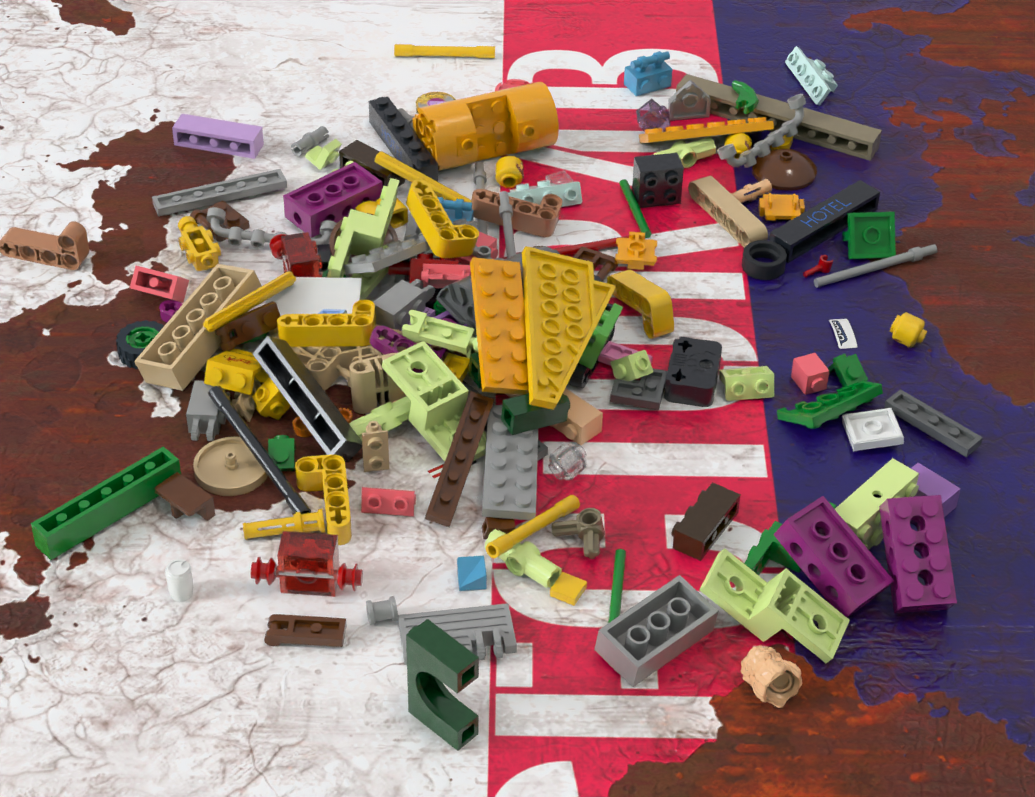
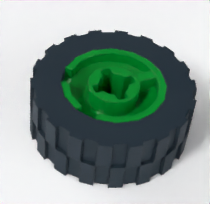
M144 320L136 321L122 328L116 336L119 360L121 359V363L126 364L129 368L138 369L134 361L161 331L164 325L156 321Z

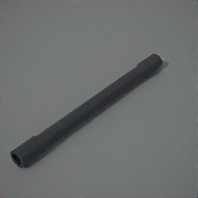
M212 387L208 392V396L219 411L225 415L285 498L294 514L296 512L301 514L311 513L309 506L301 495L294 490L232 405V401L222 387Z

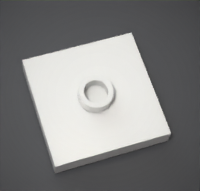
M892 408L842 415V423L853 451L904 444V436Z

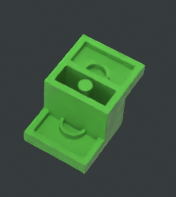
M614 303L610 312L604 311L578 363L593 369L623 309L622 306Z

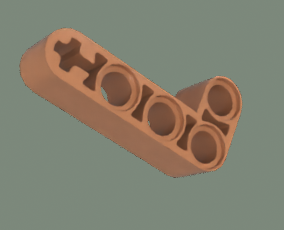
M486 189L474 190L471 200L474 217L503 226L502 218L499 215V193ZM547 194L543 197L540 205L509 196V203L513 209V216L511 217L513 229L540 237H550L553 235L562 207V199L559 196Z
M76 221L69 222L59 236L12 227L9 228L0 240V253L10 258L76 270L89 254L87 232L84 226Z

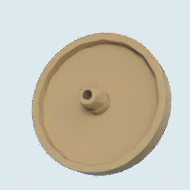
M225 437L208 443L200 449L193 463L197 483L206 491L220 496H237L251 492L258 488L268 476L240 437Z

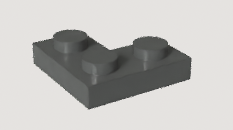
M653 369V373L641 377L639 383L615 379L610 394V402L659 410L668 371Z

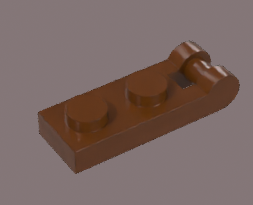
M272 301L246 312L216 329L215 333L221 340V350L229 351L241 343L278 328L277 319L280 317L276 302ZM233 330L235 336L230 337L228 332Z
M273 614L269 617L267 624L269 630L266 631L264 641L269 646H278L280 643L343 647L347 627L346 618Z

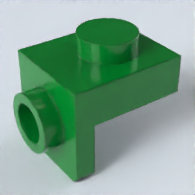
M846 354L839 355L832 360L833 364L828 367L829 373L836 372L842 387L861 381H868L856 354L848 357Z
M277 435L274 439H268V454L281 471H295L296 444L294 438H290L287 435Z

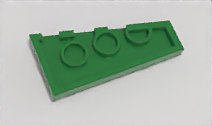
M861 381L837 389V394L831 393L817 396L816 402L806 403L802 401L796 403L793 410H787L786 408L778 409V420L806 425L807 428H818L825 421L836 419L846 411L855 410L856 406L862 403L873 401L874 397L883 394L882 384Z

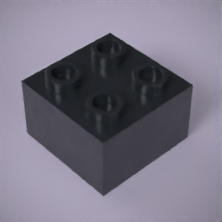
M678 153L634 157L632 192L640 208L681 204L684 167Z

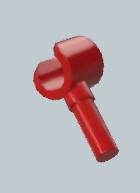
M821 255L818 265L803 272V276L808 277L819 271L823 273L830 272L833 260L827 261L828 256Z

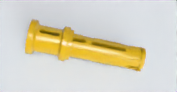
M318 509V512L306 514L296 512V514H293V517L243 523L245 540L288 533H296L299 536H303L305 532L313 531L325 533L322 509ZM307 521H317V523L304 524ZM292 523H294V525H295V526H289V527L286 526V524H292ZM277 525L282 526L281 528L258 530V528L270 527Z

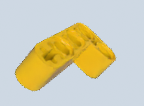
M414 180L410 186L406 205L432 252L441 258L472 255L479 237L477 228L466 224L453 225L431 185L423 180Z
M630 269L607 277V283L615 285L612 295L642 313L643 328L649 339L674 332L672 300L666 290Z
M370 300L356 301L353 304L352 314L282 315L277 319L279 339L287 341L290 347L371 345L369 339L373 329L376 327L375 304Z
M320 455L298 459L295 464L297 487L302 491L308 492L323 490L328 540L334 545L341 546L347 544L351 540L352 532L344 458L339 455Z

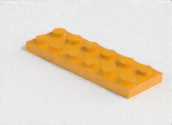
M766 117L748 118V123H746L745 119L729 120L727 125H725V121L707 123V127H704V124L686 125L684 130L683 126L665 127V132H662V128L645 129V134H639V142L650 143L774 129L773 121H766Z
M473 257L470 262L482 392L516 395L528 394L525 306L520 262Z

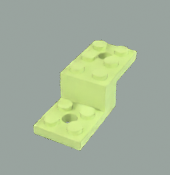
M390 178L388 186H383L380 196L381 202L380 205H377L375 215L351 209L349 216H344L341 225L342 232L336 239L335 253L329 261L327 278H343L345 274L344 265L348 264L351 254L357 256L365 254V256L370 255V250L383 246L396 205L399 180Z
M422 341L383 360L382 368L411 400L409 421L445 461L465 408L469 390L426 342ZM411 369H422L424 372L416 373L413 372ZM483 431L473 461L485 455V431Z
M725 548L718 553L699 589L763 642L781 629H784L825 663L833 659L850 621L788 569L783 570L766 582ZM729 581L735 584L736 591L731 587ZM813 619L818 622V628L815 626Z

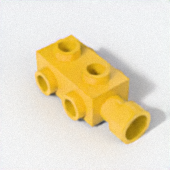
M191 216L181 218L178 222V228L181 232V237L178 238L181 250L186 251L188 263H192L197 272L208 270L219 264L218 256H221V250L217 242L213 243L211 231H205L203 226L198 227L195 219Z

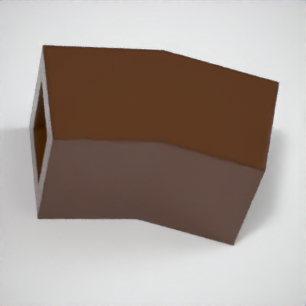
M486 517L482 525L483 539L487 540L489 534L495 529L505 534L515 529L514 519Z

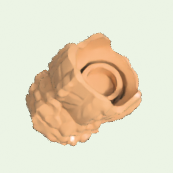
M761 645L753 647L741 661L743 680L752 686L755 695L762 702H768L778 708H783L786 701L795 696L802 686L800 668L791 661L783 660L780 653H776L772 647H762Z

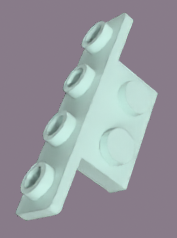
M797 46L788 55L785 63L814 103L820 106L830 91L834 92L838 86L833 79V74L825 69L826 65L818 59L814 61L807 58Z
M550 180L538 181L536 186L530 187L529 183L518 184L516 189L508 192L510 197L539 205L547 194L559 196L562 199V207L582 203L580 182L557 185L550 183Z

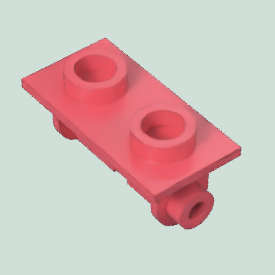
M423 264L421 274L423 288L428 285L434 288H444L451 283L471 275L470 265Z
M362 487L361 513L414 517L415 491Z

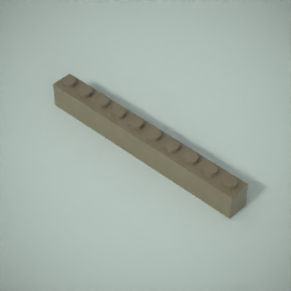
M686 74L676 86L677 92L691 80L710 96V114L730 120L745 119L746 123H748V118L766 117V121H773L774 129L768 130L771 132L781 128L784 122L792 120L796 113L795 109H790L786 102L756 94L759 99L757 107L754 111L745 114L743 113L744 107L736 108V100L739 94L731 86ZM804 108L803 120L796 127L798 133L793 138L871 160L879 149L882 130Z

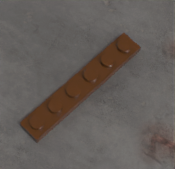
M470 391L426 512V520L450 528L495 399Z

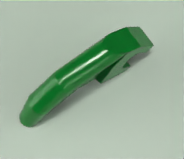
M734 80L732 82V89L739 94L736 100V108L744 107L743 113L745 114L754 111L759 102L754 89L744 82Z

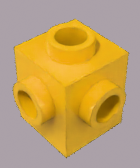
M270 377L266 379L252 396L257 405V411L264 417L270 416L279 420L291 406Z

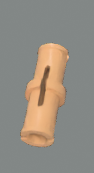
M764 179L753 185L747 184L743 189L731 194L740 203L752 202L758 196L771 192L772 185L768 179ZM756 190V192L744 196L745 193Z

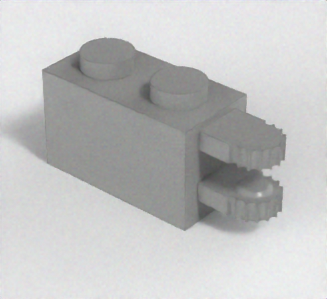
M419 279L411 283L404 280L399 281L374 301L376 324L400 330L404 324L410 322V310L420 312L425 310V303L433 297L435 288L431 285L423 288V282Z
M194 381L186 413L188 432L191 433V440L198 441L201 433L206 434L208 441H214L215 435L219 434L221 424H225L226 417L208 396L209 390L214 386L204 384V381ZM223 389L227 396L230 398V393L226 392V390Z

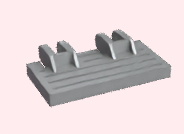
M508 603L398 615L404 665H407L406 634L414 626L420 625L426 619H429L472 653V648L476 647L479 660H485V646L493 645L496 658H503L502 644L505 654L517 653V643Z

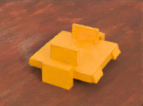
M763 194V197L759 198V216H765L766 220H792L805 212L804 199H799L796 194Z
M629 232V238H616L618 254H615V260L617 264H628L627 269L643 270L644 265L654 266L657 262V256H655L657 240L645 239V233Z

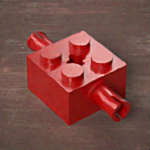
M422 252L412 257L410 262L400 261L388 266V274L407 275L410 278L409 283L416 279L421 280L423 264L463 265L462 259H457L456 257H433L431 252Z

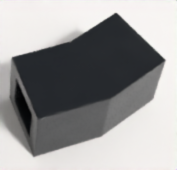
M329 244L318 245L319 272L328 270L329 261L332 256Z

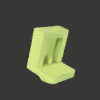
M334 139L324 146L323 149L317 145L308 151L305 157L321 170L328 164H332L339 157L338 151L342 144L337 139Z
M646 350L610 362L613 374L619 380L632 381L653 373Z

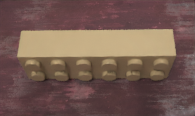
M217 264L134 361L146 383L181 391L188 386L207 360L216 352L221 342L220 337L216 335L215 331H207L203 326V322L206 318L262 286L254 270Z

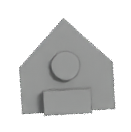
M689 80L668 99V120L709 117L710 96L693 81Z

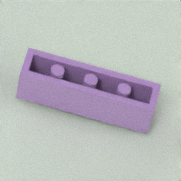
M181 114L172 127L175 146L255 159L264 145L263 129L261 126Z

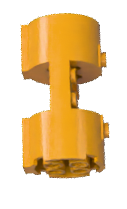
M535 82L417 108L419 114H415V117L412 118L414 132L438 163V171L507 154L551 146L557 142L559 133L556 106L551 92L543 82Z

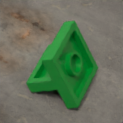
M895 212L848 213V231L842 232L843 241H848L849 259L888 258L896 255Z

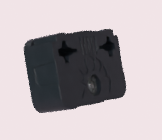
M689 337L675 339L666 374L664 398L672 403L699 407L711 406L714 401L720 369L722 345L716 341Z

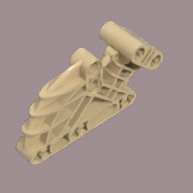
M278 328L269 331L271 337L279 339ZM392 329V330H394L395 332H397V333H399V334L402 335V331L396 330V329ZM371 345L291 347L323 390L328 389L340 375L347 380V385L351 387L352 407L357 413H371L372 410L377 408V401L381 406L385 404V400L388 403L407 396L382 368V361L397 353L385 355ZM397 347L398 352L406 349L405 347Z

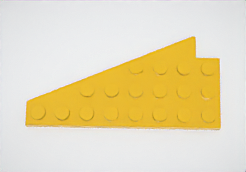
M525 246L522 251L529 404L554 410L615 290V285L594 280L593 262Z

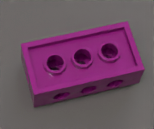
M353 162L283 195L285 218L313 238L320 234L321 222L330 220L338 223L344 216H349L350 210H355V207L359 204L378 200L382 192V181L356 162Z
M941 495L887 498L879 506L888 573L894 580L890 584L894 613L948 610L957 603ZM910 523L916 526L917 531L911 528ZM914 550L920 553L921 558L915 555ZM918 577L924 580L925 586L918 581Z
M824 496L788 518L773 534L826 600L847 618L879 596L894 581Z

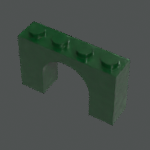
M477 352L470 354L468 374L480 389L482 384L479 353ZM529 393L505 399L502 404L501 420L511 435L567 421L570 401L566 395L562 394L558 404L552 410L530 405Z
M426 619L420 625L414 626L406 634L408 712L458 751L479 734V716L455 698L445 685L458 694L479 677V657L429 619Z

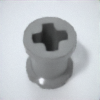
M394 596L389 597V600L372 603L371 600L366 601L370 625H375L377 621L389 619L398 621V611Z

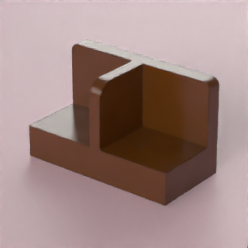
M176 472L155 487V493L170 503L172 516L176 519L184 514L190 517L195 513L207 521L215 516L213 496L179 472Z

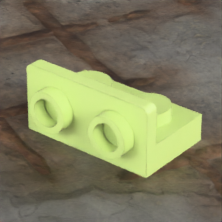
M767 366L719 370V379L725 385V399L727 401L774 397V373Z

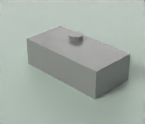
M679 575L599 629L594 650L634 687L712 632L719 611Z

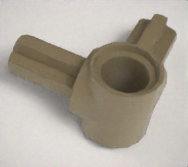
M586 508L576 516V520L553 522L552 534L553 536L578 534L579 539L583 541L584 556L595 559V556L600 554L599 541L605 535L601 513L598 509Z

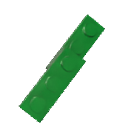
M829 502L834 509L837 507V505ZM777 521L772 524L769 530L765 529L758 545L751 547L747 560L744 563L758 576L770 560L797 572L802 570L773 535L782 525Z

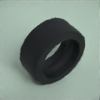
M757 240L745 246L743 251V271L754 279H776L784 273L787 258L786 251L781 245L773 241ZM755 258H769L774 262H759Z

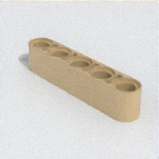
M706 176L689 183L688 190L692 199L744 248L751 242L768 239V231L765 225L712 176Z

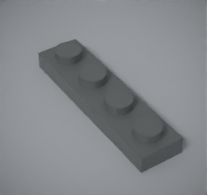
M901 389L885 401V409L892 408L896 416L965 457L970 455L982 443L983 437Z

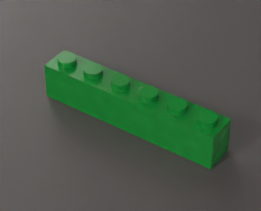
M163 446L32 522L31 527L35 546L50 560H53L157 498L159 495L155 493V487L176 472L181 474L179 459Z

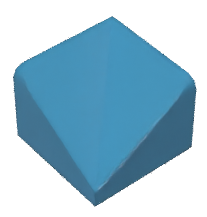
M484 555L457 558L459 591L487 589Z

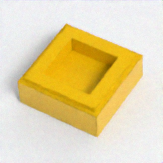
M562 572L550 589V596L575 606L587 588V581Z

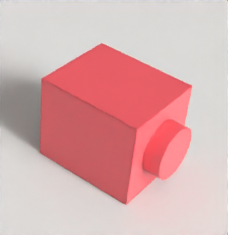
M816 353L793 359L791 378L804 395L827 389L829 369Z

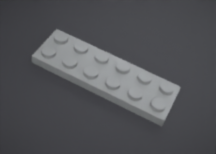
M466 218L455 220L452 223L453 225H471L478 230L477 221H467ZM418 233L405 236V241L397 240L387 243V248L385 249L383 247L372 249L369 251L370 255L368 256L362 254L352 257V262L345 264L344 269L346 274L376 272L431 248L423 234L418 235Z
M493 405L487 420L482 517L531 520L536 516L538 429L511 435L501 420L502 405Z

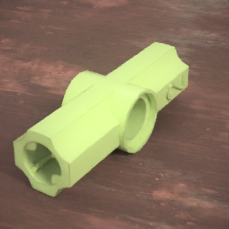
M711 137L690 143L681 140L675 142L670 149L654 153L653 155L678 153L683 167L689 168L697 160L716 154V146Z
M406 396L393 403L383 404L372 410L370 414L352 421L349 425L361 441L362 433L366 432V426L371 421L378 422L382 431H390L409 419L411 400Z
M493 530L485 542V549L488 543L505 533L500 530ZM525 541L522 544L519 542L512 549L498 556V558L505 561L507 568L514 575L522 576L525 574L546 588H552L562 573V568L542 557L539 549L529 541Z

